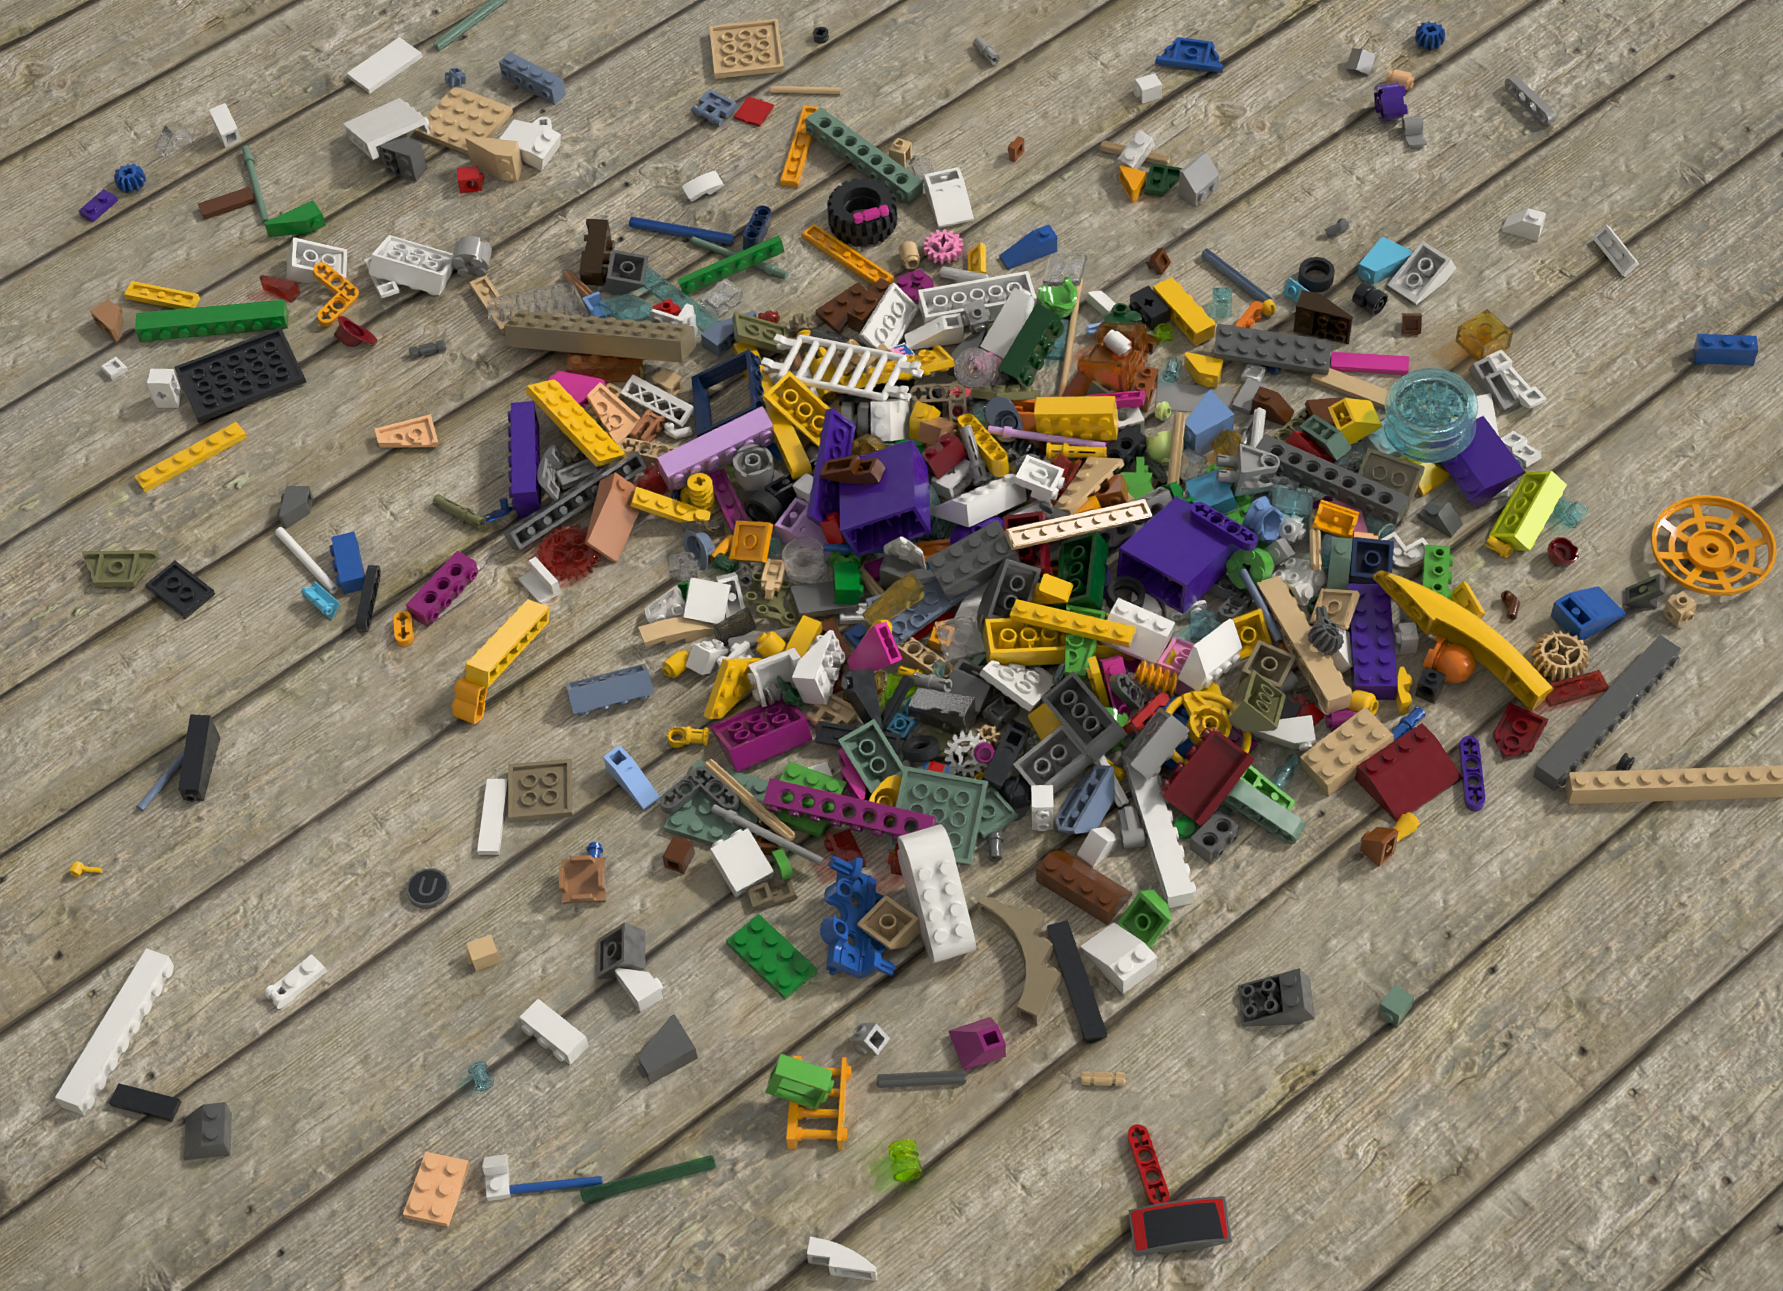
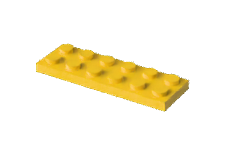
M555 379L527 385L525 392L596 467L609 464L625 454L607 432L589 416L584 408Z

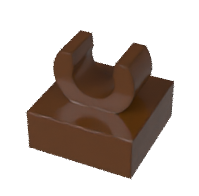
M1157 248L1155 253L1150 256V260L1146 262V265L1149 269H1154L1157 275H1162L1171 261L1164 248Z
M1402 313L1401 333L1421 334L1422 314Z

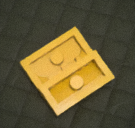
M1046 703L1027 716L1040 741L1062 725V722Z

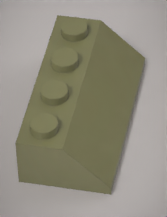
M1252 670L1237 687L1228 720H1230L1233 727L1244 732L1274 731L1278 727L1286 695L1255 670Z

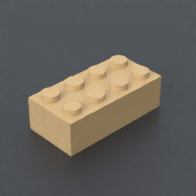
M1364 707L1300 756L1301 768L1329 797L1356 776L1359 764L1394 742V735Z

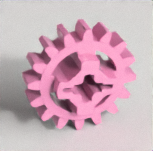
M946 229L943 232L936 230V234L930 233V237H926L925 242H923L924 255H928V260L933 259L934 263L940 261L941 265H943L944 261H947L948 264H951V260L957 261V256H962L963 239L959 238V234L953 235L952 230L947 233Z

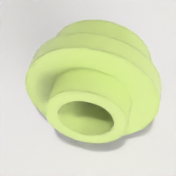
M1165 401L1158 403L1155 408V417L1161 421H1165L1170 417L1171 407L1169 403Z

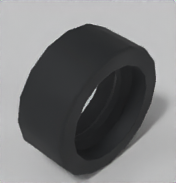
M1310 257L1304 260L1299 268V284L1310 292L1328 290L1334 281V266L1329 260L1321 257ZM1318 270L1324 272L1327 277L1313 279L1308 277L1306 272Z
M754 490L744 502L745 512L755 522H769L774 525L783 514L780 502L772 494L763 490Z
M1118 576L1108 584L1105 600L1111 610L1117 601L1114 592L1119 589H1128L1137 595V600L1129 603L1141 608L1143 607L1146 591L1144 585L1138 579L1131 576Z

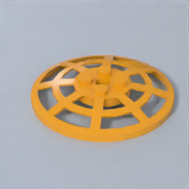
M1692 496L1674 502L1658 516L1651 534L1653 556L1664 573L1681 586L1706 595L1730 596L1755 588L1769 575L1777 554L1774 535L1763 518L1746 505L1721 496ZM1700 505L1719 506L1730 509L1733 513L1728 520L1714 516H1703ZM1692 507L1694 518L1683 521L1676 528L1666 521L1668 517L1677 511ZM1742 515L1750 520L1760 530L1763 537L1751 540L1749 535L1736 525L1740 516ZM1705 523H1715L1724 527L1721 531L1707 529ZM1697 525L1698 531L1691 537L1682 532L1689 526ZM1661 526L1671 534L1668 543L1669 552H1658L1657 536ZM1731 530L1737 533L1744 543L1736 544L1729 536ZM1676 538L1687 544L1686 552H1675ZM1767 544L1768 562L1766 568L1753 567L1755 548ZM1712 548L1716 553H1711L1707 549ZM1748 550L1747 564L1735 560L1737 552ZM1662 559L1672 560L1678 570L1688 577L1683 580L1666 566ZM1689 559L1695 568L1692 572H1689L1682 566L1679 560ZM1730 567L1741 570L1740 573L1731 578H1726L1723 571ZM1703 571L1714 572L1718 580L1702 578L1699 575ZM1748 573L1760 576L1756 581L1744 587L1733 589L1730 584L1742 579ZM1698 581L1710 585H1721L1724 590L1708 589L1696 586L1693 583Z

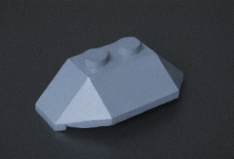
M1095 765L1091 769L1092 772L1085 775L1073 787L1055 818L1059 833H1086L1100 826L1115 799L1114 768L1112 766Z

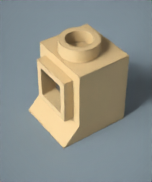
M897 138L889 148V157L904 168H906V159H912V144L910 141Z

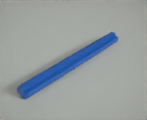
M631 217L629 220L631 228L688 238L694 236L705 241L731 245L734 240L733 234L638 217Z

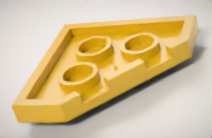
M761 658L722 659L703 715L708 719H722L753 687L747 676L750 673L748 665L762 660Z

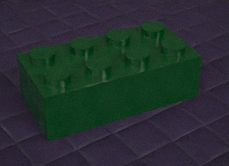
M1036 303L998 367L999 372L1007 382L1019 384L1020 388L1021 386H1031L1033 384L1034 376L1038 370L1042 369L1046 356L1052 352L1055 341L1061 337L1064 331V325L1055 312Z

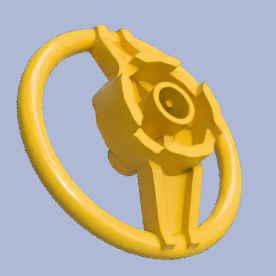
M1193 691L1177 697L1168 705L1165 711L1172 715L1179 706L1184 705L1190 717L1186 724V727L1190 730L1187 734L1196 746L1201 740L1199 738L1200 734L1207 728L1206 725L1208 727L1213 726L1227 738L1232 728L1227 712L1213 707L1212 704H1208L1205 700L1217 702L1231 710L1233 703L1231 700L1213 692ZM1242 731L1243 743L1241 749L1249 753L1251 732ZM1174 749V754L1171 757L1172 760L1177 764L1179 762L1183 763L1185 759Z

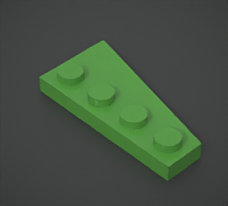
M1066 604V611L1106 620L1107 612ZM1066 633L1065 677L1074 671L1081 680L1086 681L1088 675L1086 667H1089L1087 658L1094 656L1098 640Z

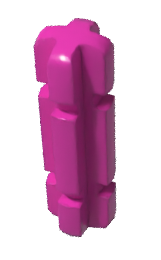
M882 205L878 209L874 207L862 211L863 213L857 212L853 214V220L855 224H859L863 220L866 222L880 218V215L884 217L889 215V209L887 205Z

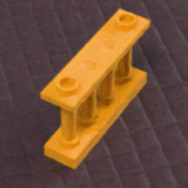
M802 1056L792 1057L802 1061ZM842 1057V1068L823 1067L833 1071L831 1077H841L840 1088H832L831 1093H828L827 1096L840 1098L839 1109L815 1110L804 1108L800 1104L789 1101L786 1136L788 1149H797V1143L802 1141V1139H837L838 1150H843V1142L848 1140V1128H844L847 1079L851 1080L852 1066H848L847 1057ZM803 1118H838V1130L802 1129V1127H799V1120H803Z

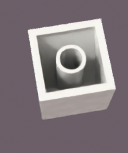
M901 399L872 400L870 402L871 441H894L909 438V419L912 414L911 399L909 402L902 401Z

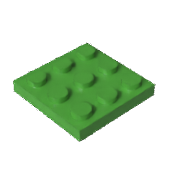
M790 761L780 778V781L843 795L847 787L846 781ZM786 795L783 803L789 804L792 802L793 795ZM812 799L804 802L805 809L813 806ZM826 805L824 813H831L834 810V805ZM781 810L780 813L771 811L787 826L819 838L822 837L829 821L823 819L821 822L809 820V816L801 815V818L788 815L789 812Z

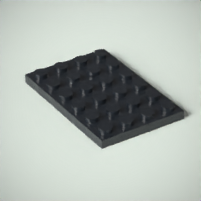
M281 327L174 367L198 423L306 383L304 374Z

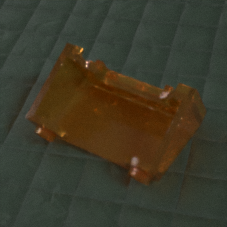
M1102 322L1095 331V340L1098 342L1095 351L1090 359L1087 355H1083L1078 359L1077 369L1080 370L1082 375L1116 392L1130 391L1139 366H1145L1148 360L1149 351L1146 325ZM1109 331H1118L1132 342V350L1127 356L1119 357L1106 347V343L1103 340Z

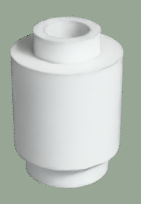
M1109 331L1103 340L1106 343V347L1119 357L1127 356L1132 350V342L1118 331Z

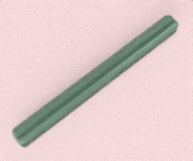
M507 0L488 1L433 42L434 48L440 51Z

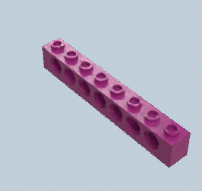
M772 778L769 779L763 801L768 810L780 813L781 810L789 812L788 815L801 818V815L809 816V820L821 822L823 819L830 821V825L842 827V824L850 826L851 830L862 832L863 829L870 830V834L879 837L887 834L891 835V839L898 841L899 836L909 834L906 831V827L910 823L917 824L915 831L935 826L937 823L935 816ZM786 795H793L792 802L789 804L783 803ZM812 799L813 806L805 809L804 802ZM826 805H834V810L831 813H824ZM848 809L855 810L851 818H845L844 816ZM868 814H875V820L872 823L865 822V817ZM888 819H896V824L894 827H886V821Z

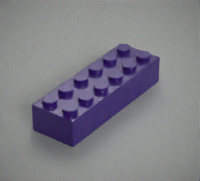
M534 401L511 403V411H508V421L511 423V426H508L509 438L511 437V441H508L509 453H511V456H508L509 468H511V471H508L509 482L512 483L509 487V497L513 498L512 509L516 510L518 518L527 517L541 508V485L537 479V471L540 464V428Z
M1348 584V590L1360 593L1348 628L1353 665L1351 667L1352 693L1355 690H1361L1374 694L1376 700H1395L1397 673L1391 597L1379 584Z

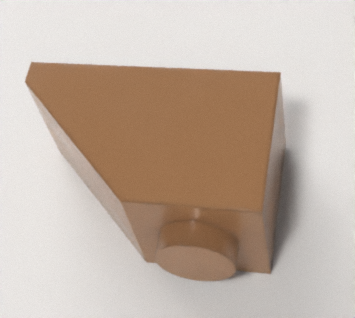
M107 299L90 310L95 324L115 342H118L124 322L121 315L122 309L117 303L113 304Z

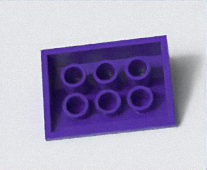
M1484 416L1443 433L1429 444L1466 498L1476 509L1480 508L1526 473Z

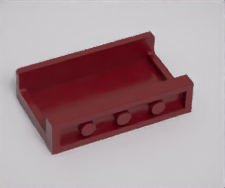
M1213 726L1202 731L1199 736L1201 740L1196 746L1193 744L1186 752L1187 758L1183 763L1179 762L1174 767L1173 776L1170 779H1165L1159 788L1161 790L1159 794L1180 809L1201 827L1207 822L1255 760Z

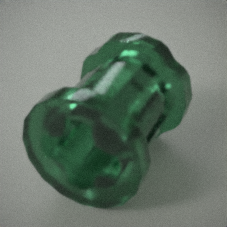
M720 552L714 558L712 567L715 570L720 569L726 574L736 573L739 562L730 560L725 557L724 553Z

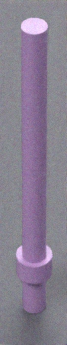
M1004 426V428L988 427L990 434L1002 435L1003 438L1009 439L1016 437L1057 444L1067 443L1071 446L1105 447L1106 445L1105 442L1016 430L1009 426Z

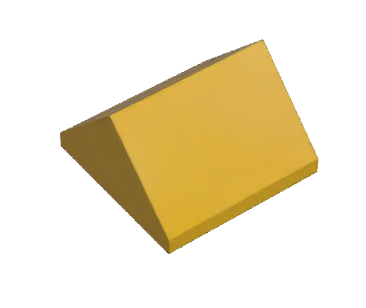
M1259 608L1232 619L1242 645V650L1239 654L1241 656L1240 660L1251 655L1258 640L1272 645L1262 609Z

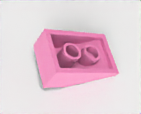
M1174 636L1157 662L1156 668L1161 666L1162 673L1169 669L1170 676L1176 672L1179 677L1195 644ZM1178 679L1174 693L1181 696L1189 693L1192 688Z

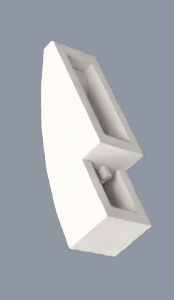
M810 1237L807 1251L809 1264L829 1266L830 1275L877 1281L876 1267L855 1251L829 1240Z

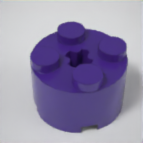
M1398 82L1375 86V89H1378V91L1374 92V104L1376 113L1380 112L1381 117H1378L1380 122L1403 118L1408 113L1407 104H1404L1403 98L1406 96L1404 85L1400 86Z

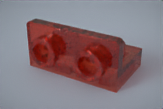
M656 460L653 465H648L644 472L647 475L646 478H641L636 487L664 495L668 487L659 472L658 460Z
M850 829L832 835L830 830L825 832L826 840H824V845L827 852H831L833 856L846 862L859 857L863 859L862 868L866 867V861Z

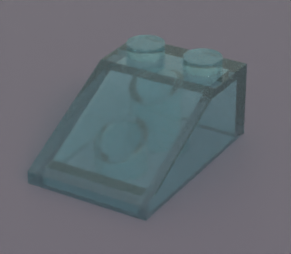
M632 293L597 301V305L606 318L614 317L616 320L633 319L639 322L651 321L650 311L653 309L651 304Z

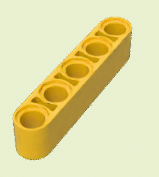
M963 414L959 416L957 420L961 439L963 440L960 428L972 425L981 459L986 462V468L996 477L1007 475L1010 470L1006 451L974 415Z

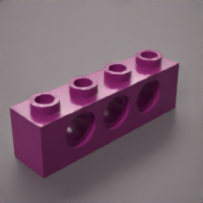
M456 551L406 604L407 611L411 614V617L427 627L436 621L440 613L449 607L456 596L461 594L465 587L477 577L479 572L476 561Z

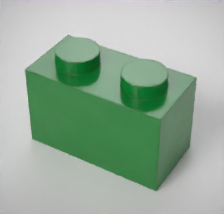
M834 562V604L859 605V597H863V585H860L862 583V571H859L858 563Z

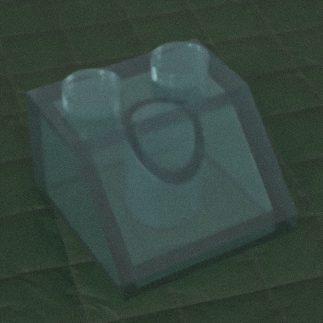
M1277 485L1276 488L1273 487L1271 489L1270 505L1276 507L1283 514L1289 516L1295 514L1303 518H1308L1312 515L1313 493L1308 492L1309 489L1297 487L1296 490H1289V486Z

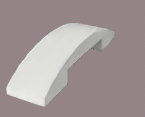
M371 257L364 259L368 272L370 269ZM370 275L381 299L400 293L395 281L381 280Z
M1502 349L1488 355L1497 370L1503 371L1520 400L1519 404L1532 408L1546 402L1547 398L1537 387L1531 388L1513 369V361Z

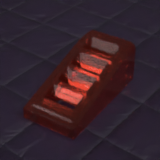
M265 275L259 277L264 291L285 299L290 303H293L300 295L298 283L295 281Z

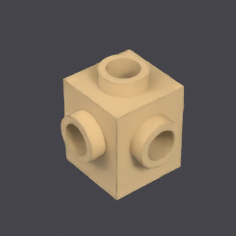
M1682 591L1677 595L1673 594L1666 600L1663 616L1676 628L1694 618L1697 604L1685 592Z

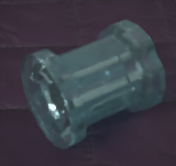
M1169 357L1166 359V369L1163 371L1162 378L1167 382L1174 383L1179 380L1178 372L1182 367V361L1178 358Z
M484 1061L476 1062L468 1068V1073L475 1082L474 1088L479 1092L488 1090L494 1085V1080L487 1071L488 1065Z

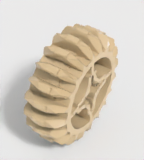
M1560 630L1558 634L1554 631H1551L1549 635L1545 633L1542 638L1537 640L1533 647L1532 660L1534 661V667H1538L1539 673L1544 672V678L1549 676L1552 681L1559 679L1561 683L1563 679H1566L1568 682L1572 678L1577 680L1579 675H1583L1589 664L1588 646L1584 645L1583 640H1577V635L1570 636V632L1563 634Z

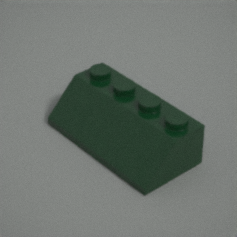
M1097 531L1061 541L1057 578L1072 583L1073 588L1068 603H1055L1054 607L1056 609L1066 611V604L1102 610L1109 545Z

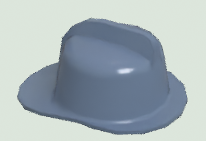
M995 397L988 402L985 414L991 426L1002 428L1009 426L1016 430L1023 429L1022 419L1009 399ZM996 435L998 439L1004 442L1014 441L1016 438L1011 437V439L1003 438L1002 435Z
M686 531L683 535L684 549L698 568L704 571L708 566V557L714 553L715 546L706 533Z

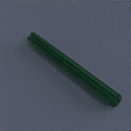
M713 1155L587 1187L581 1189L580 1194L583 1202H589L714 1169L716 1163Z

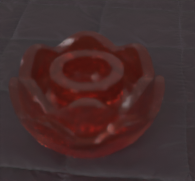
M768 310L764 314L759 313L757 318L778 324L780 315L778 311L772 312Z

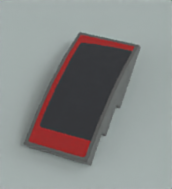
M1225 1196L1177 1200L1128 1210L1134 1254L1137 1257L1156 1252L1164 1255L1181 1250H1186L1189 1253L1233 1242Z

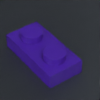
M103 189L78 210L79 214L93 223L111 208L118 199L114 194Z

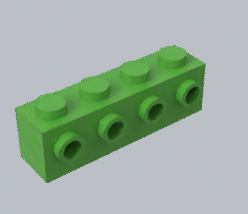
M1425 545L1421 585L1451 600V590L1448 589V584L1452 582V572H1449V567L1453 565V555H1450V547Z

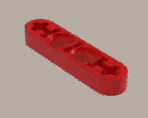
M1135 1124L1129 1128L1127 1138L1150 1205L1169 1202V1191L1149 1132L1145 1126ZM1138 1132L1139 1135H1142L1141 1146H1139L1137 1137H1134V1133ZM1141 1152H1148L1151 1155V1159L1149 1161H1142L1138 1155ZM1150 1172L1156 1173L1158 1180L1149 1182L1145 1178L1146 1174ZM1156 1188H1158L1159 1196L1163 1197L1162 1202L1155 1199Z

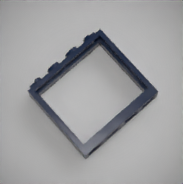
M749 349L691 377L697 437L763 406L765 410L764 389L761 381L763 376L760 372L761 360L758 355L756 356ZM748 370L751 407L712 425L709 388Z

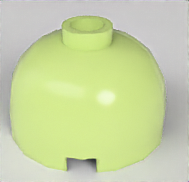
M1172 431L1158 432L1156 437H1152V434L1146 437L1147 455L1156 463H1161L1162 466H1169ZM1183 438L1182 453H1183V450H1184V438Z

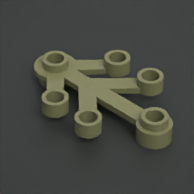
M759 572L752 573V583L748 587L752 590H760L765 596V590L761 589L762 574ZM783 579L777 598L774 595L773 600L759 598L753 591H749L745 595V602L747 604L758 605L755 614L759 618L780 621L782 628L796 627L800 621L799 616L796 614V607L791 594L788 611L783 606L786 593L790 590L791 586L790 581L787 579ZM768 608L774 609V610H776L778 613L768 611V610H769Z

